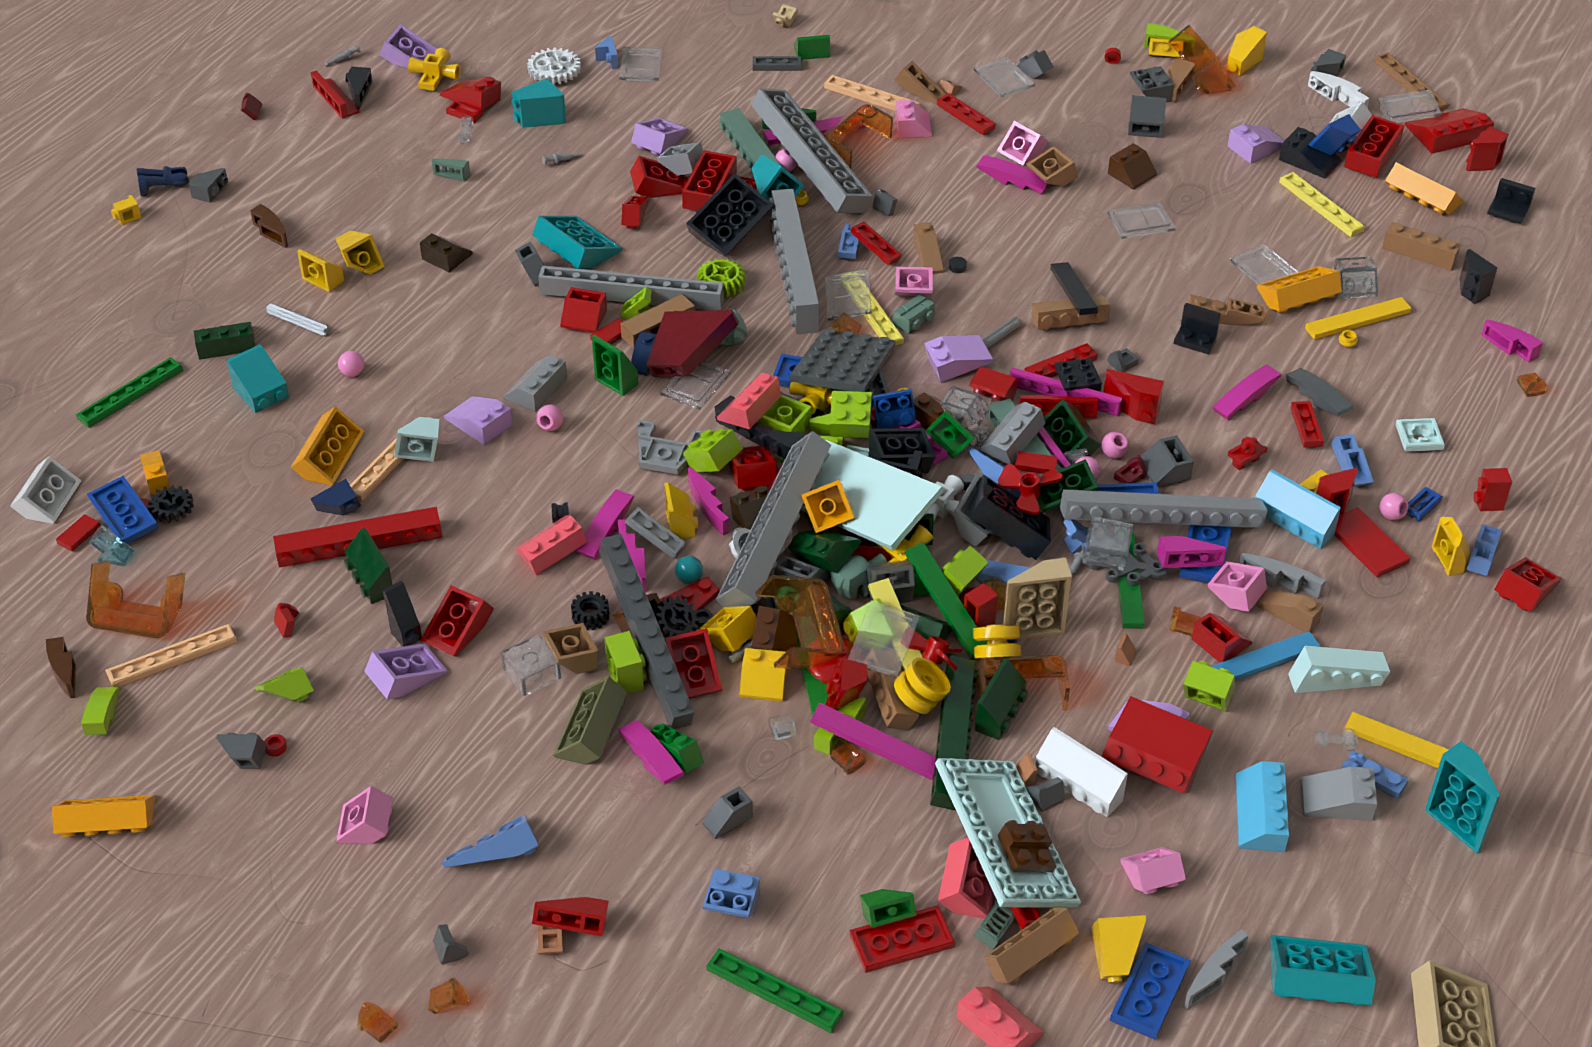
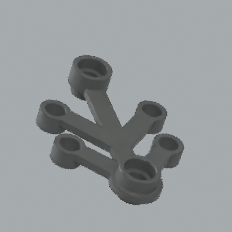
M1123 540L1114 541L1113 551L1119 553L1124 560L1105 557L1099 551H1092L1087 556V566L1093 570L1100 569L1103 565L1123 567L1119 570H1107L1106 580L1111 583H1115L1119 578L1127 575V583L1130 586H1136L1139 582L1149 577L1155 580L1162 579L1167 573V568H1163L1160 561H1155L1146 552V546L1143 543H1136L1133 553L1145 563L1138 562L1125 548L1126 543ZM1140 570V571H1142V572L1138 574V573H1136V572H1134V571Z

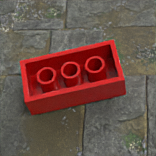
M1372 115L1358 134V138L1347 150L1344 167L1377 178L1400 144L1404 125Z
M703 150L682 190V208L698 211L734 173L737 174V156Z

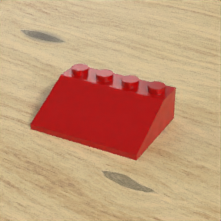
M1462 108L1405 122V126L1433 154L1471 144L1474 139L1480 136L1482 131H1486L1490 126L1494 127L1495 122L1486 113Z
M1130 696L1108 738L1101 757L1181 793H1189L1213 730Z

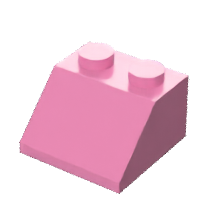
M913 100L896 101L895 119L898 137H932L929 113Z
M1014 121L997 151L1015 162L1026 166L1028 162L1041 155L1048 140Z
M896 267L895 295L918 296L921 294L924 297L932 296L933 268Z
M1226 561L1208 583V588L1229 608L1249 612L1267 590L1265 569Z
M370 786L345 803L342 809L336 841L348 844H373L380 838H384L389 830L388 822L392 813L393 798Z
M1164 847L1120 859L1134 889L1142 891L1144 894L1154 893L1157 891V888L1165 886V888L1175 887L1179 885L1178 882L1186 880L1180 853Z

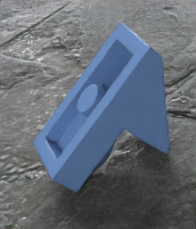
M608 36L595 48L596 61L607 60L611 68L616 69L618 68V56L612 36Z
M1066 519L1064 521L1067 528L1066 533L1068 534L1064 541L1071 553L1082 551V544H1088L1093 549L1094 545L1099 542L1091 529L1076 520Z

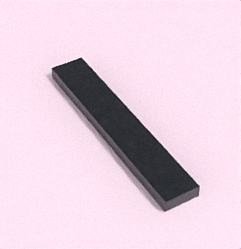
M1069 262L1051 264L1050 270L1079 315L1098 313L1097 305Z

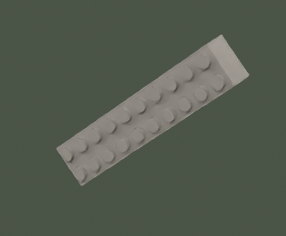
M759 88L751 106L796 160L799 167L804 170L807 177L816 185V188L824 195V198L832 205L833 209L837 213H864L873 197L872 194L786 90Z
M793 189L772 190V198H769V201L774 204V207L769 212V221L772 234H774V245H778L776 246V255L780 256L778 257L779 268H782L781 278L785 279L783 280L784 291H787L786 302L790 303L788 304L789 315H792L791 326L795 327L796 334L816 333L819 326V303Z
M810 432L792 445L715 600L724 607L750 606L760 600L762 596L760 592L769 582L770 578L768 576L777 565L776 559L785 549L784 542L791 536L793 532L791 528L800 517V509L805 506L801 495L813 490L815 486L813 482L822 472L821 466L830 455L828 451L831 444L815 432Z

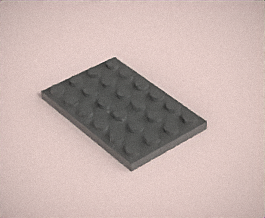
M833 328L823 329L790 374V382L844 391L866 392L894 350L896 340H891L888 337H872L869 334L859 335L851 331L841 332Z

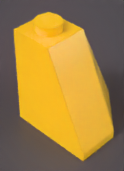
M1252 26L1236 34L1228 55L1226 70L1240 76L1263 60L1267 32Z
M348 231L335 238L347 267L369 275L385 267L372 234Z
M1146 915L1098 918L1091 926L1101 980H1108V983L1123 982V978L1129 975L1146 922Z

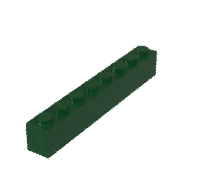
M949 656V659L958 669L955 671L948 664L945 668V674L949 679L951 689L941 702L935 762L938 758L969 759V754H966V750L970 747L971 737L968 736V733L971 732L973 723L969 716H972L974 710V703H971V699H974L976 686H973V682H976L978 670L974 669L975 660ZM935 765L930 805L956 811Z

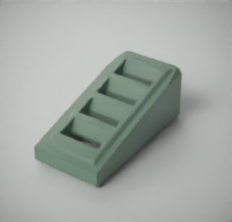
M432 159L433 175L464 182L470 175V166L467 160Z
M997 901L977 929L974 937L994 949L1014 920L1015 915L1013 911L1008 907H1000ZM997 909L1006 914L1009 918H1006L1005 916L1000 914L997 911ZM993 915L1003 920L1005 924L997 920L995 917H993ZM989 921H992L993 923L998 925L1001 928V930L993 924H991ZM986 926L989 927L991 930H993L994 932H996L997 935H995L993 932H991L990 930H988V929L985 928V927H986Z

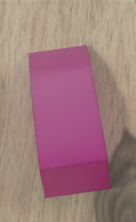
M1486 320L1481 335L1508 355L1515 352L1527 362L1539 357L1543 342L1534 336L1500 322Z

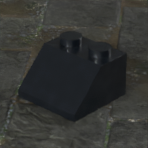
M1468 249L1459 279L1461 295L1473 304H1476L1490 296L1498 267L1471 249Z

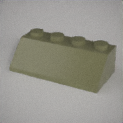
M609 676L582 689L553 756L558 759L581 764H588L594 760H599L604 754L603 749L606 742L611 737L610 732L618 720V713L625 703L624 699L627 691Z

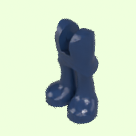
M164 166L163 170L136 168L140 196H146L151 186H182L189 183L185 167L170 168Z

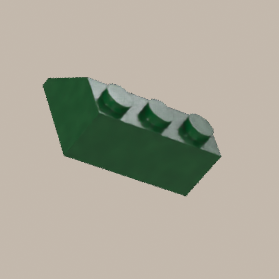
M251 322L194 331L199 360L238 354L255 347Z
M1064 399L1044 417V429L1070 463L1077 461L1083 456L1090 457L1102 445L1078 408Z
M1086 459L1058 470L1062 474V480L1040 486V496L1037 498V502L1043 513L1060 506L1063 490H1099Z
M364 527L345 549L346 559H344V564L347 571H352V578L355 584L360 585L362 596L364 598L367 597L370 603L373 604L384 600L383 590L393 584L389 565Z
M815 530L802 531L792 538L787 549L801 562L838 574L860 545L861 540L827 530L818 533Z
M900 604L910 629H913L927 640H929L930 636H936L944 640L947 639L952 631L948 622Z
M1006 658L1001 662L977 702L975 731L997 740L1000 739L1003 733L1008 732L1011 724L1010 720L1016 718L1020 703H1024L1028 695V691H1026L1027 681Z

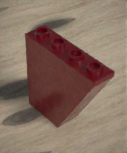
M726 309L664 312L646 365L653 377H688L739 324L734 311Z

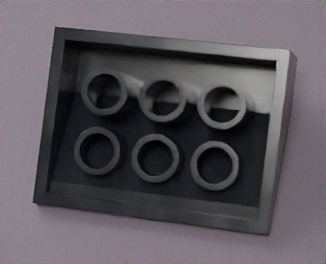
M734 173L686 225L689 233L726 257L774 207V204Z
M983 475L969 507L971 521L977 525H983L990 534L998 535L1010 547L1015 546L1025 557L1037 560L1051 542L1050 518L1042 512L1038 515H1032L1020 511L1016 503L1019 499L1018 496L986 475Z

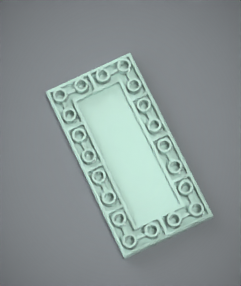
M828 440L825 441L831 444L828 451L830 455L821 466L822 472L813 482L815 483L814 490L841 480L848 496L854 519L836 526L891 550H894L944 492L940 485ZM804 506L802 509H800V510H802V511L808 513V512H807V509H806V506Z
M938 758L935 765L999 906L1078 908L1081 900L1053 843L1048 848L1057 866L1053 872H1013L997 835L1006 822L1016 820L1018 824H1025L1028 821L1034 820L1037 824H1043L1014 762Z

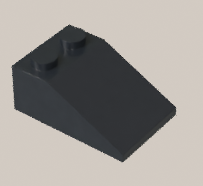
M1297 127L1282 143L1279 160L1325 179L1338 166L1341 158L1337 154L1329 155L1310 147L1309 143L1316 135L1304 128Z

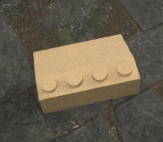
M1066 558L1044 560L1007 581L1003 624H1006V626H1020L1021 637L1018 639L1065 634L1072 580Z
M1431 960L1411 973L1419 1047H1496L1488 986L1486 983Z

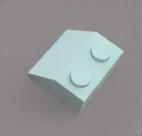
M418 417L400 428L397 433L394 457L434 462L439 419Z

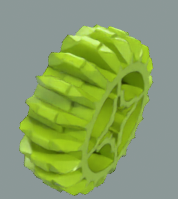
M730 259L708 260L707 264L703 263L697 272V280L723 283V293L727 299L729 296L735 297L736 293L739 294L744 289L746 282L744 268L741 267V264H737L736 261L731 262Z

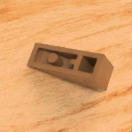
M1177 58L1174 63L1170 64L1168 73H1170L1169 79L1174 84L1172 102L1175 103L1193 79L1196 63Z
M913 61L906 65L895 78V81L905 91L936 105L937 99L946 95Z
M932 223L914 224L913 242L922 266L933 268V274L943 273L937 237Z
M1266 590L1255 603L1256 606L1303 632H1311L1318 625L1324 606L1305 595Z

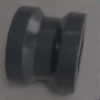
M564 502L562 505L551 504L553 523L565 515H569L568 502Z

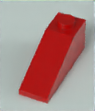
M630 196L622 204L621 225H625L628 229H637L642 224L649 197Z
M590 897L537 901L534 905L532 924L602 936L609 901Z

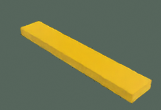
M1402 297L1306 323L1305 329L1315 340L1345 330L1411 313L1412 308Z
M1352 712L1344 729L1347 733L1435 768L1439 767L1442 755L1449 750L1355 712Z

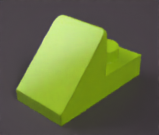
M646 286L622 305L620 317L622 319H630L651 309L648 305L651 302L652 290Z

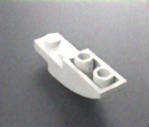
M1310 72L1308 87L1331 101L1338 99L1349 107L1363 102L1368 108L1369 97L1360 93L1361 87L1330 74Z

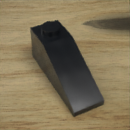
M351 66L349 72L346 73L345 80L348 83L356 108L360 109L372 84L371 68Z
M400 581L384 589L383 593L391 634L404 647L416 643L421 639L422 634L420 623L406 587Z

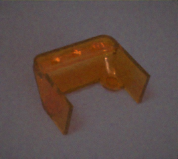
M1190 25L1186 26L1168 41L1180 55L1179 59L1196 63L1195 72L1191 78L1197 84L1196 87L1201 93L1211 94L1231 91L1236 87L1218 57Z
M865 104L853 110L822 134L850 169L852 166V150L841 143L860 126L865 125L888 139L892 138L893 117L873 105Z
M103 561L91 565L86 620L91 627L151 638H160L169 632L182 607L186 573L167 577L166 594L162 597L160 607L123 601L122 587L117 583L109 582L111 561Z
M772 575L755 592L756 596L774 597L775 603L780 610L793 614L801 648L791 647L774 663L775 668L805 669L833 659L843 652L844 643L829 589L824 581L817 578Z
M1058 655L988 657L979 659L976 662L978 699H980L986 689V680L992 679L1001 662L1006 658L1024 679L1057 677L1063 711L1067 710L1070 684L1066 662L1062 657Z

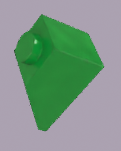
M880 889L860 895L863 916L872 928L916 916L914 895L911 892Z

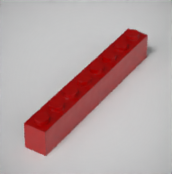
M437 507L273 536L278 566L280 568L345 556V549L364 527L378 549L443 538Z

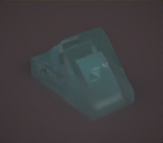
M103 525L96 530L89 541L91 545L102 552L98 558L99 562L125 566L135 551Z

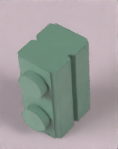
M919 294L893 311V324L907 334L913 330H918L922 324L927 321L930 322L934 318L935 304Z

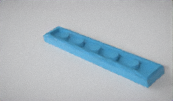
M1308 631L1212 665L1211 667L1218 670L1219 668H1224L1231 671L1235 675L1236 681L1297 659L1304 646L1321 647V645Z

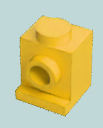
M129 195L127 199L113 203L114 209H111L112 216L115 220L118 219L121 225L142 218L139 205L132 195Z

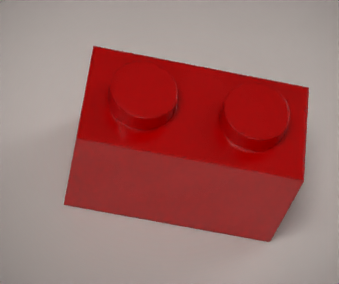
M1507 468L1483 469L1481 477L1478 478L1477 491L1473 495L1474 503H1477L1479 511H1504L1512 485Z
M984 583L965 594L964 607L977 628L993 625L996 621L998 595Z

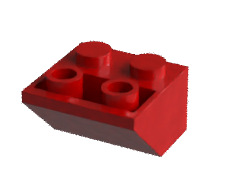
M1491 126L1486 131H1482L1480 136L1470 144L1471 152L1466 159V170H1494L1502 161L1509 134Z
M570 287L564 300L560 327L589 333L596 332L607 312L606 293Z
M980 366L970 381L969 386L974 388L973 392L979 395L989 397V394H991V398L998 401L1009 398L1013 401L1020 379Z
M1357 468L1325 475L1319 479L1316 494L1341 507L1339 515L1345 513L1351 500L1358 473Z
M1208 613L1194 623L1192 640L1219 663L1233 658L1252 645L1250 639L1221 616Z
M842 658L839 666L834 668L832 681L829 680L827 683L826 693H828L825 705L839 710L848 703L858 699L867 681V664Z

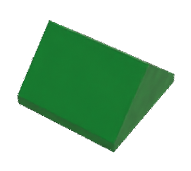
M830 35L797 37L794 42L796 56H802V60L830 57Z
M947 410L925 431L940 447L947 450L952 458L957 456L975 438Z

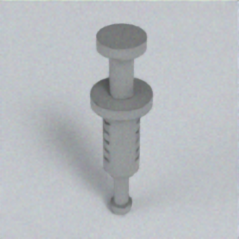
M355 45V48L351 50L344 49L345 52L333 57V60L326 62L325 66H329L334 62L338 63L346 58H352L351 54L361 52L359 46Z
M553 153V157L546 158V156H542V162L547 164V162L553 161L554 164H558L559 161L571 160L572 157H581L582 154L565 153L557 155V153Z
M1082 544V551L1074 554V560L1069 567L1071 575L1076 573L1081 563L1086 562L1085 554L1091 551V547L1088 544Z

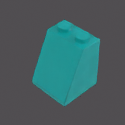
M547 78L512 91L511 103L514 110L512 116L514 121L518 122L522 128L566 123L564 94Z
M762 154L751 168L758 192L767 200L772 198V190L793 189L796 197L804 186L802 182L786 169Z
M261 344L226 360L233 389L255 413L289 397L286 381Z

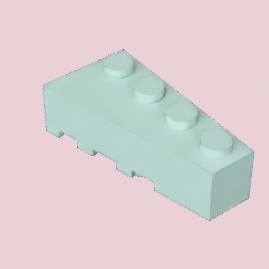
M1304 646L1288 675L1294 692L1306 693L1382 686L1390 673V669L1383 652Z

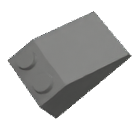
M1346 767L1301 778L1304 816L1373 820L1377 807L1374 768Z

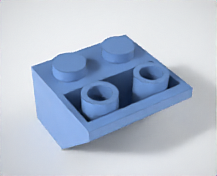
M714 869L703 909L750 918L755 913L760 896V877Z

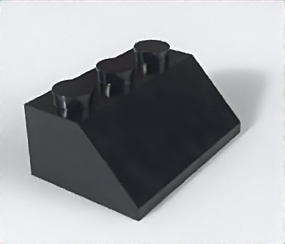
M924 428L869 430L870 458L907 465L909 457H913L915 450L922 451L923 473H929L936 456Z

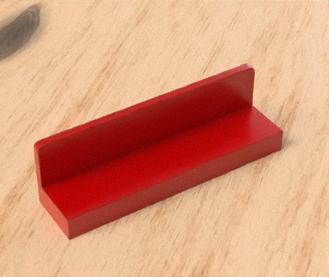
M317 70L310 72L313 87L342 119L360 113V110L356 108L355 104L331 78L324 79Z

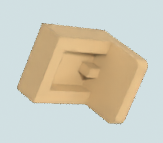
M783 4L779 12H773L772 16L777 25L790 27L798 11L797 8Z

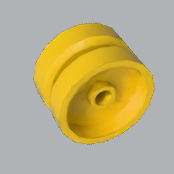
M1001 624L973 628L974 640L987 641V645H977L974 647V658L1022 656L1020 644L1007 643V640L1021 637L1020 626Z
M918 657L907 666L906 670L894 682L895 691L902 702L920 714L930 713L951 689L949 679L936 664L925 658Z

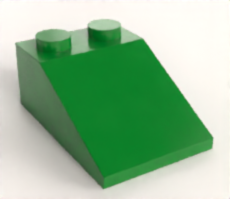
M593 335L592 349L595 380L624 396L638 385V370L623 351Z

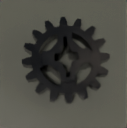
M174 485L169 489L165 486L163 491L156 490L157 495H151V500H148L150 514L153 515L154 519L159 518L160 522H163L165 519H167L168 523L172 519H175L177 522L179 517L186 518L185 513H191V508L194 507L192 494L189 493L188 489L183 490L182 486H179L177 489Z
M678 595L674 599L671 596L666 600L663 599L655 609V617L658 620L662 634L666 633V637L696 631L699 627L697 623L700 621V618L695 617L698 610H692L694 604L688 605L687 598L680 601Z

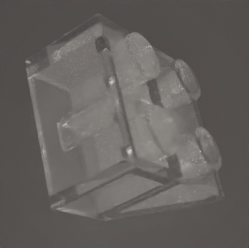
M1372 256L1336 258L1334 270H1338L1340 273L1342 289L1340 296L1342 299L1378 297L1377 268Z
M1092 516L1083 546L1082 563L1124 570L1130 548L1133 524Z

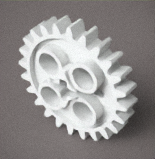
M554 47L553 50L547 48V51L541 50V53L535 52V55H531V59H528L527 69L530 77H534V81H541L547 78L552 84H555V82L561 84V81L567 83V79L573 80V77H577V73H580L581 62L578 55H574L573 51L569 52L568 49L563 51L562 48L556 50Z

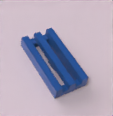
M1427 487L1423 488L1408 502L1407 512H1409V516L1412 518L1415 516L1418 522L1421 521L1442 501L1443 496ZM1426 494H1430L1428 497H1426L1425 499H1423V500L1420 502V504H1419L1416 508H1414V509L1412 508V507H1413L1414 505H1416Z

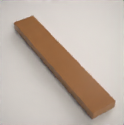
M1389 52L1375 56V63L1433 113L1448 109L1449 104Z

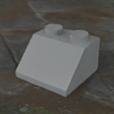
M701 142L670 146L657 157V161L676 175L690 176L703 152Z

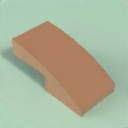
M538 925L539 955L563 953L562 929Z

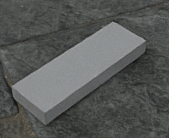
M639 507L625 521V524L673 559L686 545L685 541Z

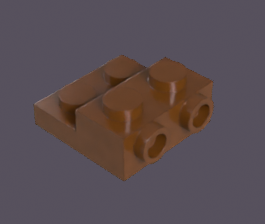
M1010 820L1005 823L997 836L1013 872H1053L1057 866L1048 849L1052 844V840L1044 824H1037L1034 820L1028 821L1025 824H1018L1016 820Z

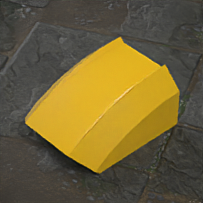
M1441 517L1432 549L1437 554L1448 576L1463 574L1469 563V545L1453 517Z

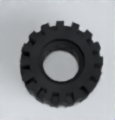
M589 591L588 595H586V592H583L582 597L578 594L571 604L574 624L583 623L587 630L588 627H591V630H595L596 626L599 629L602 628V624L606 625L607 620L610 618L608 599H605L604 595L600 596L599 592H596L595 595L593 591ZM587 609H596V610H597L596 612H593V613L583 612V611H585V610H587Z

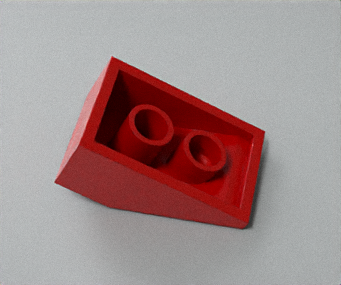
M484 77L459 82L441 92L440 96L482 111L501 100V81L495 80L493 77Z
M638 156L630 170L635 193L641 196L660 197L682 194V190L688 181V178L684 175H676L658 161Z
M1107 369L1103 393L1121 397V411L1134 420L1155 425L1160 410L1164 381Z
M759 445L743 447V450L728 462L734 483L741 490H751L752 487L765 485L768 487L777 477L775 459L767 449Z
M1525 557L1504 570L1494 590L1499 593L1500 597L1517 603L1520 609L1531 612L1541 604L1562 578Z
M451 585L420 641L456 657L484 628L494 608L485 600Z
M707 628L665 638L688 698L722 691Z

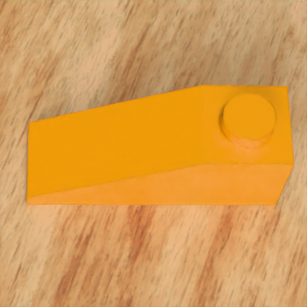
M160 451L141 454L140 458L150 494L157 495L156 490L163 491L165 486L169 489L170 485Z

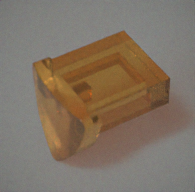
M843 312L830 328L835 329L837 332L851 331L854 334H859L862 325L847 315L846 312Z
M1536 373L1518 376L1517 382L1523 389L1526 397L1547 393V384Z
M997 577L985 580L983 583L993 589L998 595L997 609L1004 610L1007 583Z
M1174 606L1169 631L1192 636L1194 623L1202 617L1183 612L1180 607Z
M848 741L831 752V759L847 775L861 768L867 761L866 756L854 748Z
M451 978L449 981L430 989L428 1010L436 1014L452 1006H463L469 1003L471 999L465 988L455 978Z
M365 1002L358 1015L357 1028L361 1031L364 1030L381 1043L398 1027L397 1021L385 1013L377 1004Z

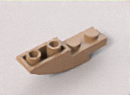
M1192 294L1188 299L1189 304L1221 313L1219 324L1246 325L1264 321V307L1258 304H1251L1228 298L1227 302L1224 303Z

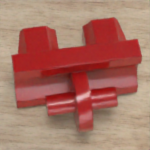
M1245 437L1240 445L1228 451V456L1233 459L1232 465L1241 470L1245 468L1246 463L1258 461L1260 456L1267 452L1268 447L1261 445L1255 437Z

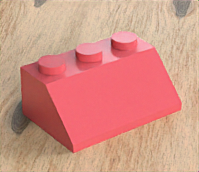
M765 373L758 375L717 416V420L751 429L781 397L778 377Z
M565 515L516 547L515 550L535 575H538L587 543V539L577 521L571 515Z
M967 837L950 844L938 901L955 914L985 919L992 909L994 893Z
M990 986L975 987L958 1001L956 1018L990 1047H1030L1044 1034L1039 1027Z

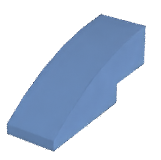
M1354 434L1336 436L1331 445L1341 469L1344 471L1357 468L1358 470L1354 487L1373 484L1374 481L1363 449L1358 447Z
M1484 524L1481 525L1467 567L1468 571L1485 576L1488 575L1502 532L1501 529Z

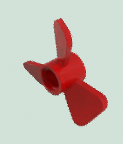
M1008 464L1000 474L998 484L1005 489H1020V497L1016 502L1017 508L1022 512L1038 515L1040 509L1036 499L1040 496V486L1061 481L1062 474L1057 470H1050L1041 477L1033 472L1021 474L1013 464Z
M913 629L905 630L901 640L903 647L923 651L922 657L935 664H942L944 660L957 671L958 667L946 656V653H961L962 649L949 648L950 644L939 637L930 636L929 640H927Z

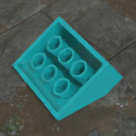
M577 215L538 216L532 234L538 239L539 243L547 245L552 252L558 253L563 260L572 263L576 269L592 268L620 253L623 249Z
M1460 741L1442 755L1425 811L1478 854L1482 849L1500 794L1480 755L1464 742Z
M1278 935L1270 936L1273 995H1278L1282 998L1300 997L1309 1001L1318 999L1326 1000L1330 1003L1346 1002L1356 1006L1372 1005L1376 978L1367 945Z

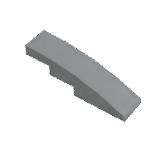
M1242 553L1239 564L1265 569L1266 583L1273 589L1279 584L1295 594L1300 589L1317 599L1323 594L1326 580L1306 570L1263 556Z
M1242 929L1224 942L1209 957L1198 972L1186 995L1184 1007L1187 1010L1223 986L1226 973L1235 966L1237 954L1246 948L1248 935Z

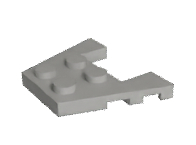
M638 419L640 468L678 475L688 465L683 452L691 442L698 440L701 437L700 434L704 431L694 430L689 443L652 437L656 428L655 422Z

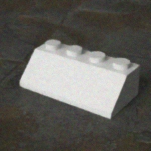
M1053 727L1036 756L1035 765L1038 769V774L1049 781L1059 777L1063 780L1065 791L1073 795L1078 801H1082L1090 806L1095 812L1108 817L1123 802L1128 773Z

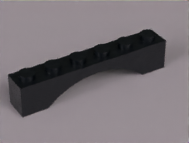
M732 395L714 406L716 422L729 429H733L734 432L783 459H786L792 445L806 436L800 432H784L769 429L757 422L751 429H746L718 421L717 416L735 399Z

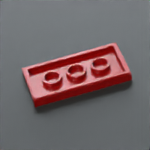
M1359 507L1339 515L1334 536L1376 577L1409 563L1410 557Z
M938 905L916 911V916L874 928L866 925L850 930V937L865 973L955 948V941Z

